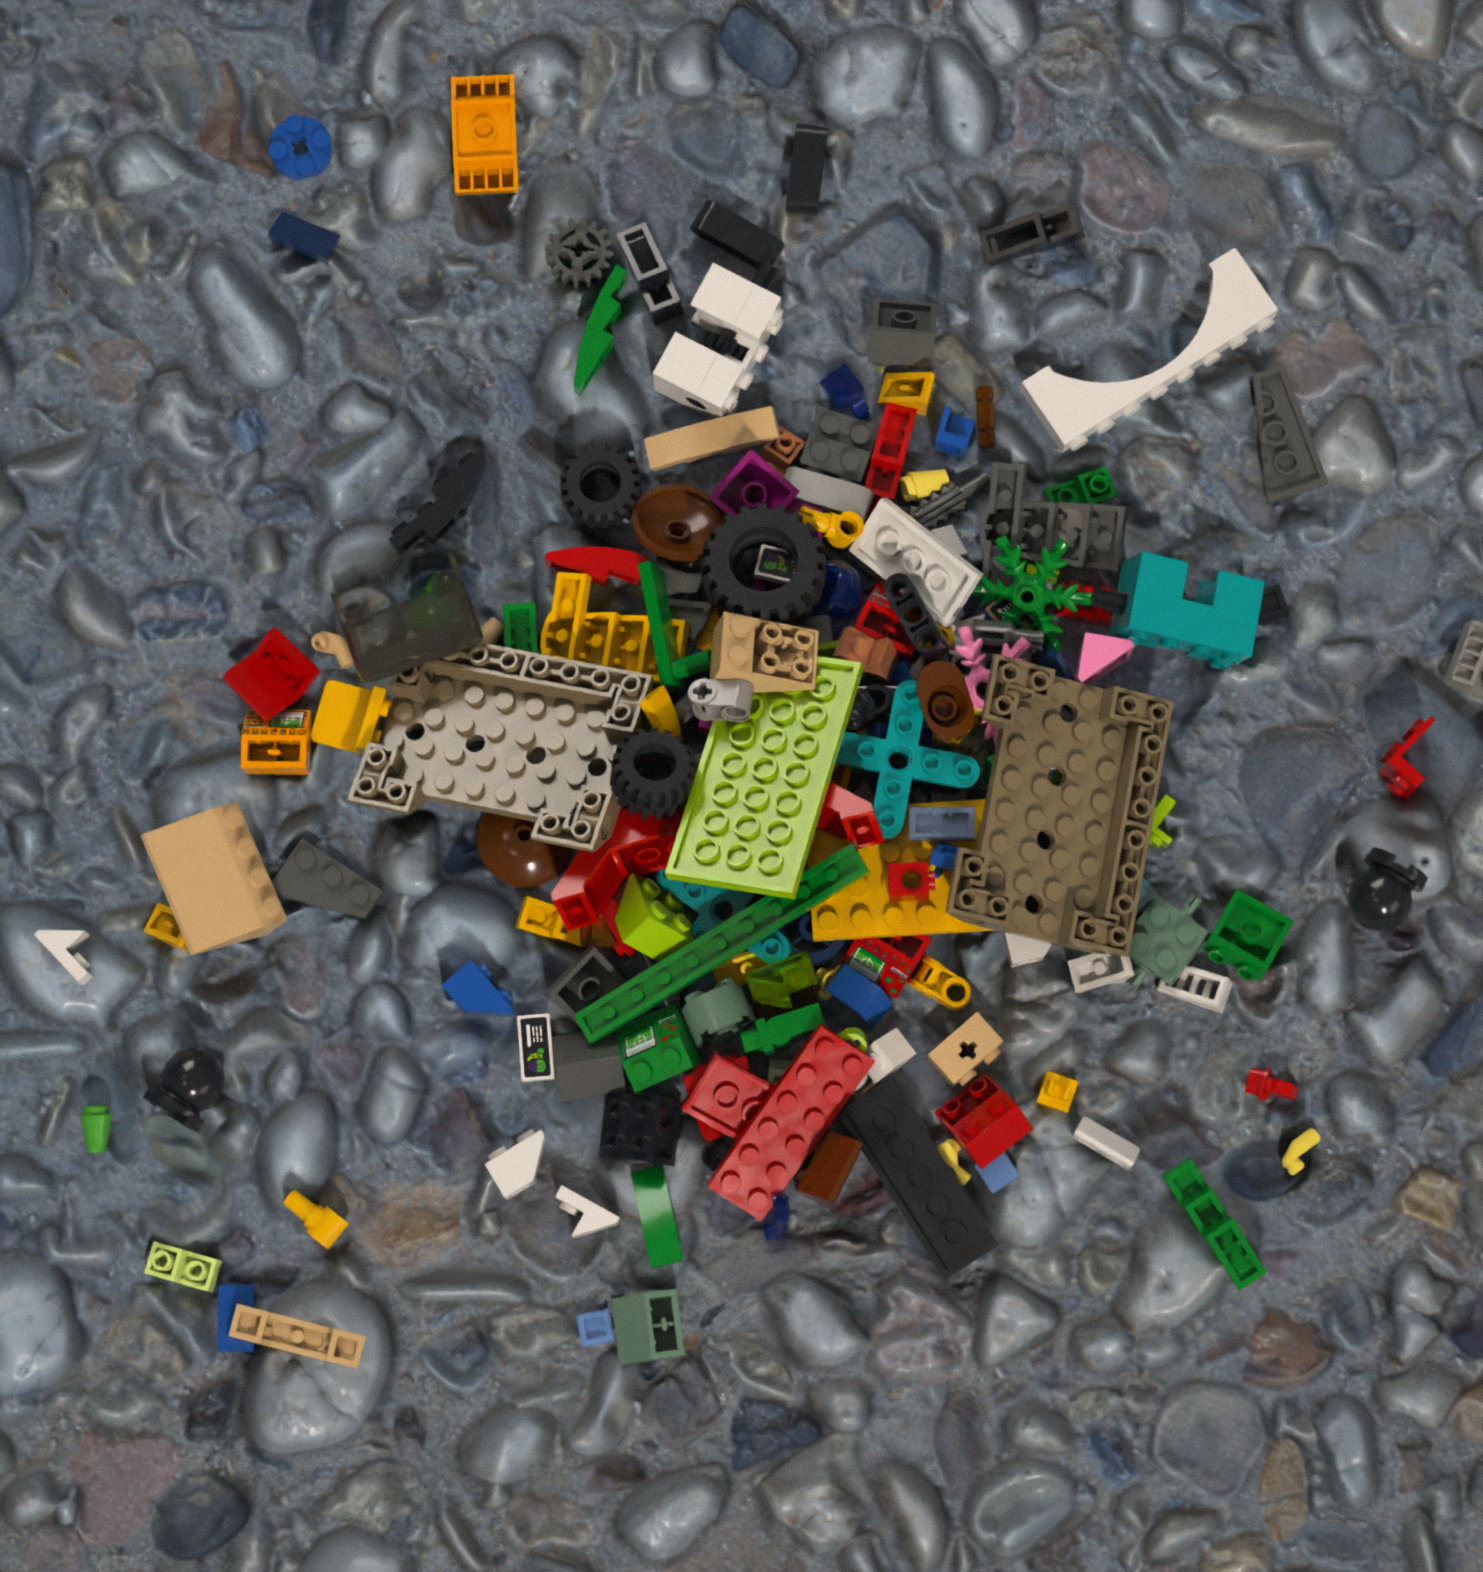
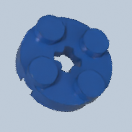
M291 115L272 132L269 140V155L278 172L289 179L304 180L303 178L316 177L323 173L331 162L333 155L331 137L319 121L306 116ZM301 141L306 142V147L309 149L308 152H300L299 155L294 154V144Z

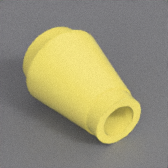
M945 469L907 472L906 476L900 477L899 480L901 493L906 502L913 501L917 503L920 501V498L925 499L929 497L931 492L937 493L941 491L942 485L947 487L949 484L948 474Z

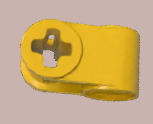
M924 955L922 958L923 964L913 979L909 978L907 984L950 1010L959 1011L964 1009L970 1001L971 993L968 982L948 970L940 962ZM953 986H958L964 990L965 996L960 1001H952L947 997V991Z

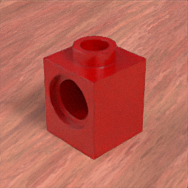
M928 862L888 863L889 902L929 900V891H935V871H928ZM913 874L920 878L921 884L915 889H908L903 885L902 880L905 876Z

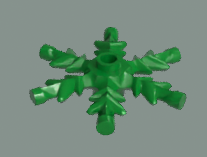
M1006 534L996 538L994 541L1003 556H995V560L1008 568L1002 572L1012 575L1013 583L1008 587H1004L1001 581L997 579L996 586L987 578L981 577L982 585H976L969 597H982L979 605H985L996 599V605L1003 599L1009 600L1012 604L1011 611L1001 612L1000 614L1005 618L998 621L1012 622L1015 629L1016 625L1022 628L1023 625L1020 617L1024 614H1030L1034 618L1031 629L1038 626L1037 631L1044 630L1043 639H1045L1047 646H1051L1060 652L1063 648L1055 634L1062 633L1063 630L1050 622L1055 617L1044 613L1045 605L1053 602L1057 609L1060 610L1061 604H1063L1070 611L1077 612L1075 604L1091 606L1090 597L1093 594L1076 592L1079 587L1078 584H1073L1062 590V584H1059L1054 590H1050L1046 586L1047 578L1058 576L1052 571L1067 565V561L1060 560V558L1070 546L1069 543L1059 538L1050 553L1046 547H1043L1041 552L1042 564L1035 561L1037 572L1033 575H1027L1023 571L1027 561L1020 562L1021 546L1018 545L1013 550ZM1030 591L1034 599L1027 601L1022 597V593Z

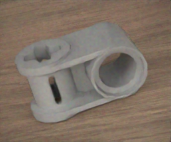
M704 678L694 681L689 686L688 697L691 703H693V713L699 720L744 722L750 718L754 686L744 679L716 680ZM704 687L707 688V694L705 693Z

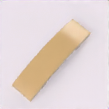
M241 1304L236 1305L228 1335L229 1337L358 1369L366 1336Z

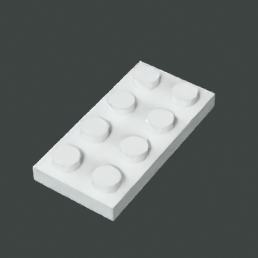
M887 497L879 500L866 521L862 534L849 549L852 554L885 580L896 573L907 575L919 590L935 620L944 627L952 625L983 576L982 572ZM903 588L900 592L905 594L908 588Z

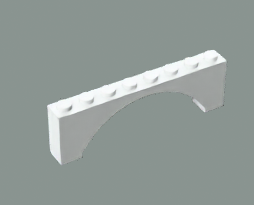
M1236 248L1231 249L1208 264L1206 275L1210 279V287L1204 320L1190 344L1178 357L1163 368L1133 380L1100 383L1078 380L1053 372L1048 365L1021 383V393L1062 453L1069 448L1072 451L1079 449L1088 442L1087 437L1097 431L1099 434L1106 432L1115 425L1113 420L1123 414L1125 417L1131 416L1142 407L1140 403L1150 397L1152 400L1158 399L1168 391L1167 386L1176 380L1179 384L1183 383L1195 374V368L1203 363L1206 367L1221 358L1222 355L1220 353L1228 347H1231L1232 350L1240 347L1248 340L1247 335L1255 330L1261 333L1275 323L1273 319L1277 314L1278 308Z

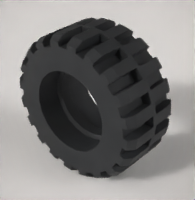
M757 503V509L750 510L749 506L746 505L738 508L739 514L736 516L728 513L722 518V526L715 525L712 528L710 539L705 540L703 546V558H701L702 583L704 591L707 592V600L712 608L717 607L720 618L724 612L796 626L798 618L806 619L812 613V605H818L822 597V589L825 586L826 555H824V545L821 537H816V529L810 522L803 524V516L796 511H793L791 515L787 514L786 507L776 504L775 509H768L767 503ZM762 544L785 549L790 554L795 567L793 577L782 587L771 591H756L747 588L733 574V564L736 559L745 551L761 547Z

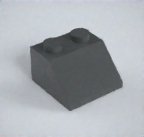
M874 298L868 363H876L880 366L902 365L912 369L932 368L937 303Z

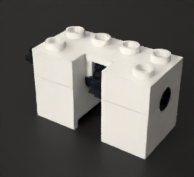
M762 261L750 282L712 263L690 306L697 310L691 322L712 332L706 343L707 347L675 332L653 372L654 390L710 419L734 414L739 405L737 398L740 390L746 391L754 377V373L751 372L756 361L759 363L763 361L769 349L766 342L771 334L777 335L784 321V318H782L784 309L781 308V297L768 291L779 269L769 262Z

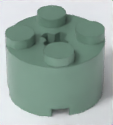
M727 978L715 984V989L706 993L700 990L684 998L686 1005L682 1008L681 1012L699 1049H703L704 1042H708L710 1047L729 1042L739 1037V1033L744 1032L742 1027L749 1023L751 1028L756 1025L755 1020L757 1019L742 985L734 983L733 978Z

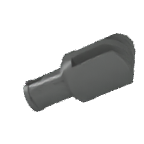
M973 620L972 626L975 630L972 631L974 642L979 638L983 639L980 652L1001 654L1004 643H1007L1011 650L1021 636L1032 644L1027 650L1043 651L1044 630L1015 629L1012 622Z

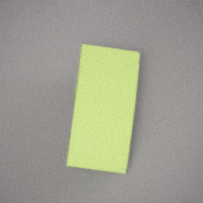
M154 1241L144 1273L213 1293L222 1261Z

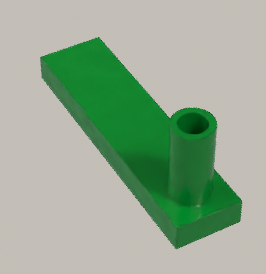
M648 560L639 563L638 568L661 685H664L665 688L674 693L685 689L683 678L710 670L712 651L708 649L679 658L663 570Z

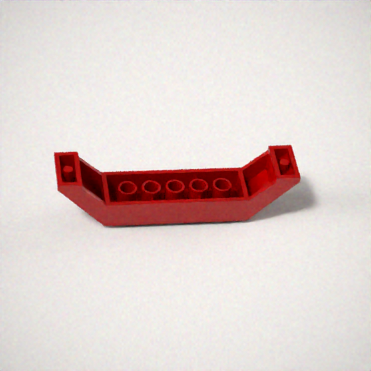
M830 782L816 828L850 844H855L857 850L885 842L872 803ZM686 804L681 810L676 808L674 815L669 817L665 813L662 819L655 820L654 815H649L648 819H643L640 813L636 812L633 816L628 813V809L621 808L611 838L595 852L578 851L551 893L552 901L568 931L599 923V913L621 883L633 873L640 876L667 867Z

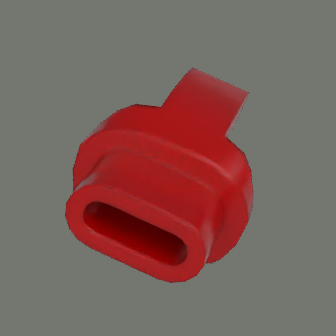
M1251 1067L1245 1087V1093L1258 1096V1101L1268 1099L1270 1094L1296 1101L1299 1090L1292 1083L1274 1079L1272 1069L1269 1067L1265 1071Z

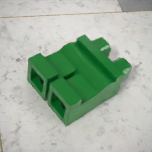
M819 1003L775 1016L769 1019L767 1023L764 1018L755 1020L757 1028L739 1034L746 1056L764 1051L766 1058L775 1055L774 1050H786L793 1042L809 1038L819 1023L825 1027L826 1025Z

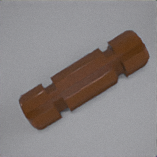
M979 386L976 388V402H979L976 406L977 430L980 432L978 433V446L983 449L994 448L996 444V436L993 432L995 430L994 403H991L994 399L992 386Z

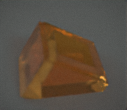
M602 914L598 915L599 923L580 928L581 946H590L592 944L593 946L616 947V942Z

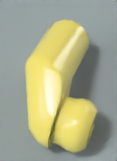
M1309 1128L1294 1139L1281 1160L1283 1169L1286 1167L1290 1175H1295L1304 1168L1305 1165L1299 1157L1320 1142V1136L1315 1129Z
M947 1139L939 1147L965 1186L972 1175L958 1165L960 1144L955 1139Z

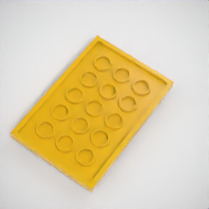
M986 799L907 804L904 825L896 837L884 839L885 842L858 849L871 873L811 909L813 942L996 931L964 923L945 913L952 879V871L950 869L943 868L940 878H935V891H929V900L889 902L888 863L928 862V871H934L936 867L930 864L932 851L940 842H909V807H975V842L944 843L976 851ZM816 828L808 853V870L850 843ZM913 874L905 876L902 880L903 885L908 889H915L921 884L920 878Z

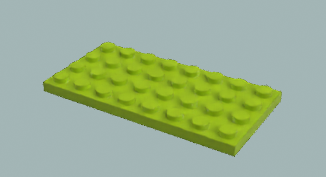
M817 656L816 685L814 690L753 693L751 714L747 721H712L665 870L667 879L795 900L864 670L862 662Z

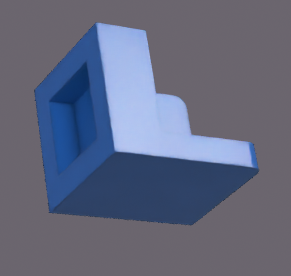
M945 406L934 450L965 458L974 427V420L950 414L951 407Z

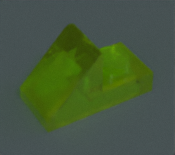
M807 951L745 973L754 1003L788 1009L793 1008L789 994L818 984Z

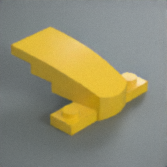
M557 572L552 609L544 622L541 632V653L653 675V684H661L648 615H620L617 612L586 613L592 577L584 573ZM672 619L679 658H683L686 655L690 623L686 620Z

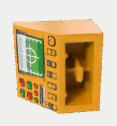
M246 709L241 736V769L245 774L310 775L312 710H283L272 719L264 720L253 709Z

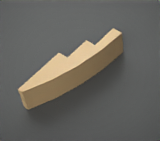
M769 406L674 429L645 438L644 443L650 469L658 471L682 462L690 464L717 454L725 456L780 438V432L774 407Z

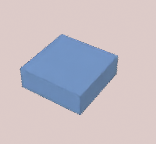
M1005 1152L982 1170L977 1165H974V1168L991 1194L1020 1176Z
M609 1309L576 1315L582 1348L615 1342Z

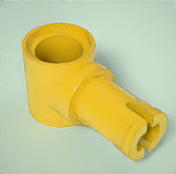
M803 505L798 512L803 516V524L810 522L816 531L821 532L822 536L826 537L828 542L835 548H847L864 530L862 518L852 511H846L840 515L833 512L827 514ZM840 525H843L848 529L849 535L845 534L841 530Z
M296 1189L283 1202V1205L304 1221V1226L307 1228L305 1232L328 1250L349 1225L348 1222L328 1206L324 1208L321 1205L313 1204Z

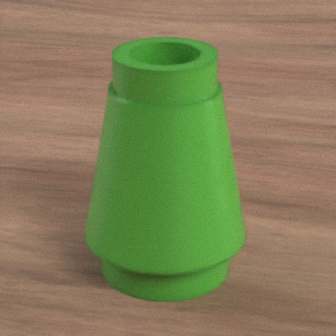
M109 1105L83 1106V1114H80L88 1153L107 1152L113 1113H109Z

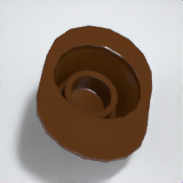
M942 660L928 664L919 674L916 684L922 716L931 731L938 736L947 739L959 738L968 732L973 725L975 716L973 702L965 678L960 669L953 663Z

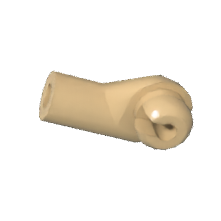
M321 631L312 637V647L316 651L335 655L341 669L349 668L356 663L343 636Z

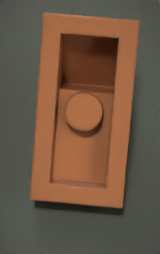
M848 626L842 631L833 657L862 662L863 674L886 686L889 685L899 654L890 638L887 637L876 641L859 630Z

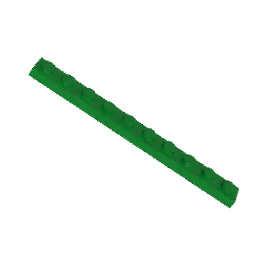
M851 843L802 873L795 900L769 895L763 897L574 1014V1017L588 1042L594 1044L871 872L855 844Z

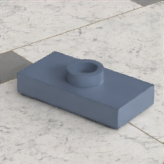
M909 807V842H975V807Z

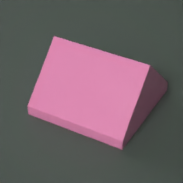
M1085 632L1080 646L1075 676L1076 682L1092 685L1130 658L1135 646L1134 643L1128 639Z

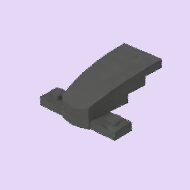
M993 462L989 503L986 504L979 525L980 541L984 550L982 577L987 578L996 586L997 579L1001 581L1004 587L1012 585L1013 576L1002 572L1008 568L995 560V556L1003 555L994 540L1006 534L1013 550L1016 546H1021L1020 558L1042 562V548L1046 547L1050 553L1057 540L1061 538L1070 545L1060 558V560L1067 561V565L1121 571L1128 506L1077 502L1024 501L1027 465Z

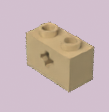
M976 1012L927 1055V1059L952 1087L957 1083L964 1086L978 1074L974 1069L981 1062L984 1061L988 1065L1002 1053L999 1047L1002 1045L1003 1040L985 1019ZM961 1045L966 1048L972 1045L975 1048L972 1054L973 1059L968 1056L962 1059L959 1056L962 1051Z

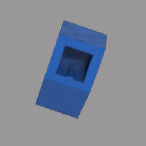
M470 960L441 984L445 992L464 1014L511 1017L515 1014L514 1009L511 1007L515 1001L503 987L497 990L492 985L490 980L494 976L482 962L476 966Z

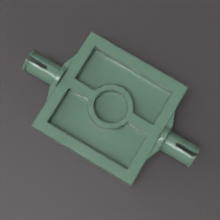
M1191 893L1184 905L1179 908L1171 906L1157 895L1134 924L1129 957L1136 965V969L1133 971L1134 976L1125 981L1129 986L1132 985V988L1137 990V987L1148 974L1149 976L1161 979L1172 987L1210 936L1209 931L1197 924L1191 916L1200 903L1203 902L1199 897Z

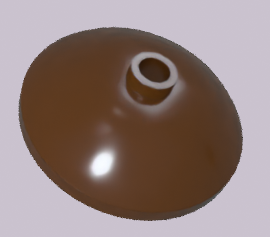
M664 485L647 491L636 501L632 511L631 525L639 542L654 554L670 560L693 561L703 558L705 540L710 539V531L715 525L722 526V518L726 514L709 499V494L697 488L685 485Z
M487 812L484 813L477 831L478 852L487 870L501 882L519 888L537 887L555 879L568 865L574 848L535 841L531 839V836L527 841H521L518 838L519 833L527 830L532 834L535 822Z

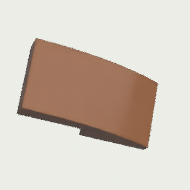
M779 425L780 438L768 441L759 456L784 477L787 468L792 467L805 447L806 442Z

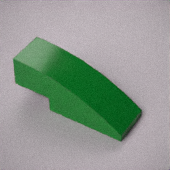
M663 1165L631 1172L651 1269L684 1262Z

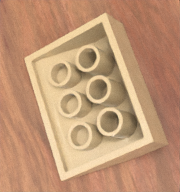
M238 802L206 810L141 835L191 956L268 935L288 921Z

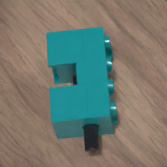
M1142 551L1122 563L1117 592L1097 587L1093 589V594L1090 597L1091 606L1114 611L1110 637L1131 640L1135 645L1134 647H1138V645L1151 648L1160 646L1170 650L1186 651L1185 656L1209 661L1210 666L1217 669H1229V667L1240 664V662L1252 657L1265 581L1219 570L1217 571L1216 580L1211 583L1202 580L1198 581L1195 600L1182 599L1188 562Z

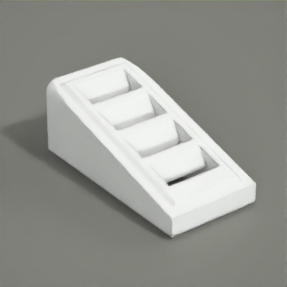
M1187 965L1179 977L1176 988L1169 986L1160 979L1157 990L1200 1007L1223 1013L1232 988V982L1228 977ZM1190 975L1193 976V980L1190 985L1189 991L1187 992L1184 991V988L1188 976ZM1201 980H1204L1206 984L1201 996L1197 995ZM1214 985H1217L1219 987L1214 1000L1210 999Z

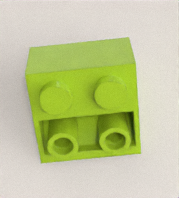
M633 873L628 878L615 917V923L622 942L658 962L694 941L690 929L692 926L685 916L682 907L683 902L674 896L671 891L667 892L658 887L653 880L649 878L644 879Z

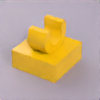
M1047 1071L1036 1103L1067 1114L1078 1081Z

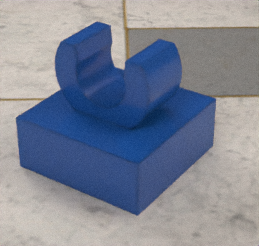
M940 842L932 851L930 864L936 866L934 870L935 878H940L943 868L950 869L953 874L957 847L959 846Z

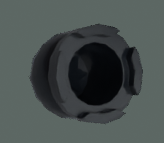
M1373 847L1365 857V862L1370 869L1359 873L1351 882L1347 902L1349 911L1358 924L1371 931L1385 932L1397 927L1409 916L1413 904L1411 891L1422 892L1428 877L1412 864L1406 869L1394 862L1397 857L1396 855Z
M189 1048L178 1051L165 1062L160 1074L161 1087L156 1089L149 1086L143 1098L154 1107L157 1105L169 1112V1117L198 1133L205 1123L199 1117L201 1115L200 1112L212 1108L222 1097L226 1086L223 1067L212 1053L205 1050Z

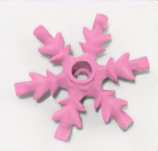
M970 625L957 629L963 646L957 645L955 650L967 659L960 663L970 667V675L965 678L974 709L980 708L983 710L986 694L980 695L977 692V685L982 682L988 685L990 670L982 666V662L986 657V654L980 655L983 639L979 638L974 642ZM1021 636L1011 650L1009 645L1004 643L1001 655L1026 662L1025 659L1019 657L1032 644ZM983 719L981 720V724L987 723ZM987 723L984 739L988 740L993 736L996 747L998 730ZM940 737L943 741L947 740V738Z

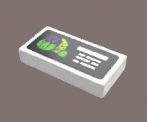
M762 544L754 571V578L785 585L793 577L795 570L790 554L785 549Z
M550 1014L517 1016L522 1082L555 1080Z

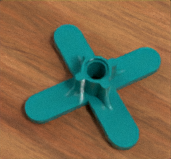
M915 680L903 681L896 688L886 739L845 731L835 763L879 773L873 809L884 839L894 838L902 830L912 779L967 789L977 782L980 775V767L977 761L970 756L918 746L923 716L917 697V681ZM893 756H899L905 760L906 767L895 769L890 765L889 759Z
M666 868L655 871L657 882L663 888L671 891L674 896L700 914L690 928L694 940L726 921L722 916V908L726 903L732 905L733 913L731 917L746 909L748 903L755 895V893L669 880L665 875ZM777 930L749 947L748 950L768 964L779 965L789 958L791 943L782 932Z

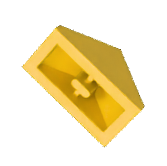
M932 372L885 373L878 403L885 406L886 402L918 409L917 414L926 416L934 386L935 374Z
M157 903L143 932L189 954L171 907Z

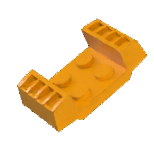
M514 74L451 77L453 165L456 196L520 193L516 133L517 103Z

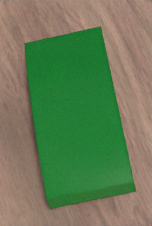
M1106 467L1077 475L1074 480L1045 488L1042 491L1044 500L1050 502L1103 504L1118 496Z

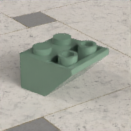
M677 1288L612 1299L620 1366L686 1357Z

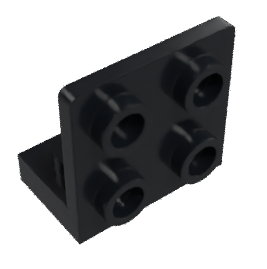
M606 1094L599 1157L604 1159L646 1161L674 1167L682 1101L661 1095Z

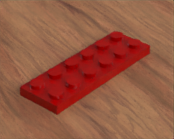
M819 1023L707 1181V1187L762 1222L874 1064V1058Z

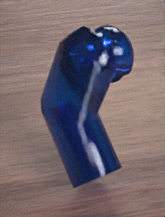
M777 1194L773 1197L774 1222H767L763 1225L764 1236L768 1241L773 1239L778 1241L785 1236L790 1217L789 1198L784 1194Z

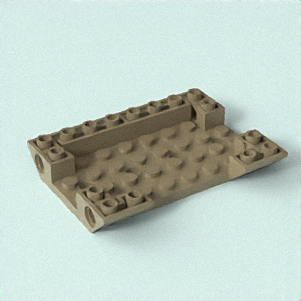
M410 629L389 684L395 695V700L379 744L368 742L347 801L353 804L410 815L426 801H433L535 822L531 834L532 840L595 852L611 838L621 806L617 803L618 797H615L610 785L613 756L616 753L618 744L620 742L624 743L627 735L631 733L633 736H636V731L644 729L647 732L650 721L639 705V702L653 690V675ZM413 730H425L421 738L417 740L409 739V735ZM473 742H485L481 750L477 752L469 751V747ZM541 752L546 754L545 759L538 764L529 762L531 756L535 753ZM602 764L607 766L605 773L600 776L590 774L592 768L596 765Z
M993 654L981 719L996 728L998 736L977 850L957 847L945 913L964 923L1081 952L1129 957L1174 701L1118 686L1106 689L1055 676V669ZM1063 705L1069 706L1073 712L1070 722L1064 721L1060 716V709ZM1051 768L1057 769L1061 774V782L1058 786L1053 785L1049 780L1048 774ZM1041 831L1045 832L1050 839V844L1046 850L1040 848L1037 843V836ZM1029 895L1035 897L1038 902V909L1034 914L1028 912L1025 907V901Z

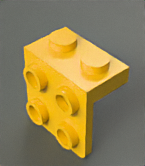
M335 680L327 681L311 731L312 741L364 755L368 742L379 744L383 733L380 730L383 718L387 719L390 714L392 700L389 699L390 696L387 689L374 686L373 690H368Z

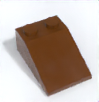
M826 1131L823 1138H820L810 1153L813 1155L809 1166L802 1165L793 1182L799 1185L796 1193L832 1211L861 1153L863 1143L856 1139Z

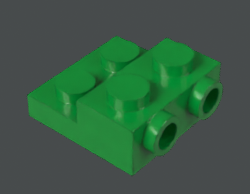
M1236 889L1205 943L1203 950L1208 952V957L1217 964H1225L1226 962L1235 967L1237 974L1241 978L1248 981L1256 979L1260 982L1294 921Z

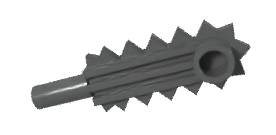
M983 472L960 487L950 481L947 487L941 486L939 494L931 492L929 500L920 498L918 507L910 505L907 514L926 529L929 526L937 529L938 520L941 519L947 522L950 513L958 515L959 510L965 509L964 504L967 503L965 498L991 483L990 478Z

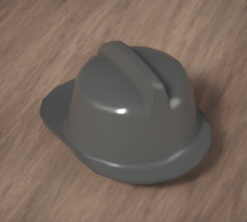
M661 556L656 558V564L663 570L668 595L695 593L703 587L701 559L676 561Z

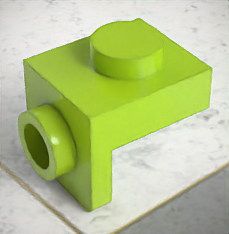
M1167 794L1161 801L1156 800L1149 844L1155 848H1159L1161 845L1167 849L1173 840L1158 828L1176 804V801Z

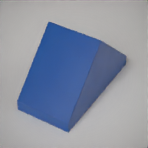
M845 963L841 965L824 988L825 991L872 1029L875 1028L893 1004L879 986Z

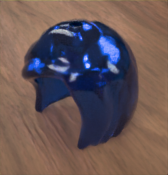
M826 560L825 586L822 589V597L818 605H812V613L827 615L835 619H851L859 611L864 597V581L859 572L845 561Z

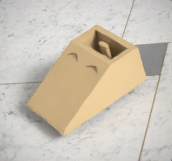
M724 612L713 630L710 679H744L753 684V693L814 690L816 685L819 631Z

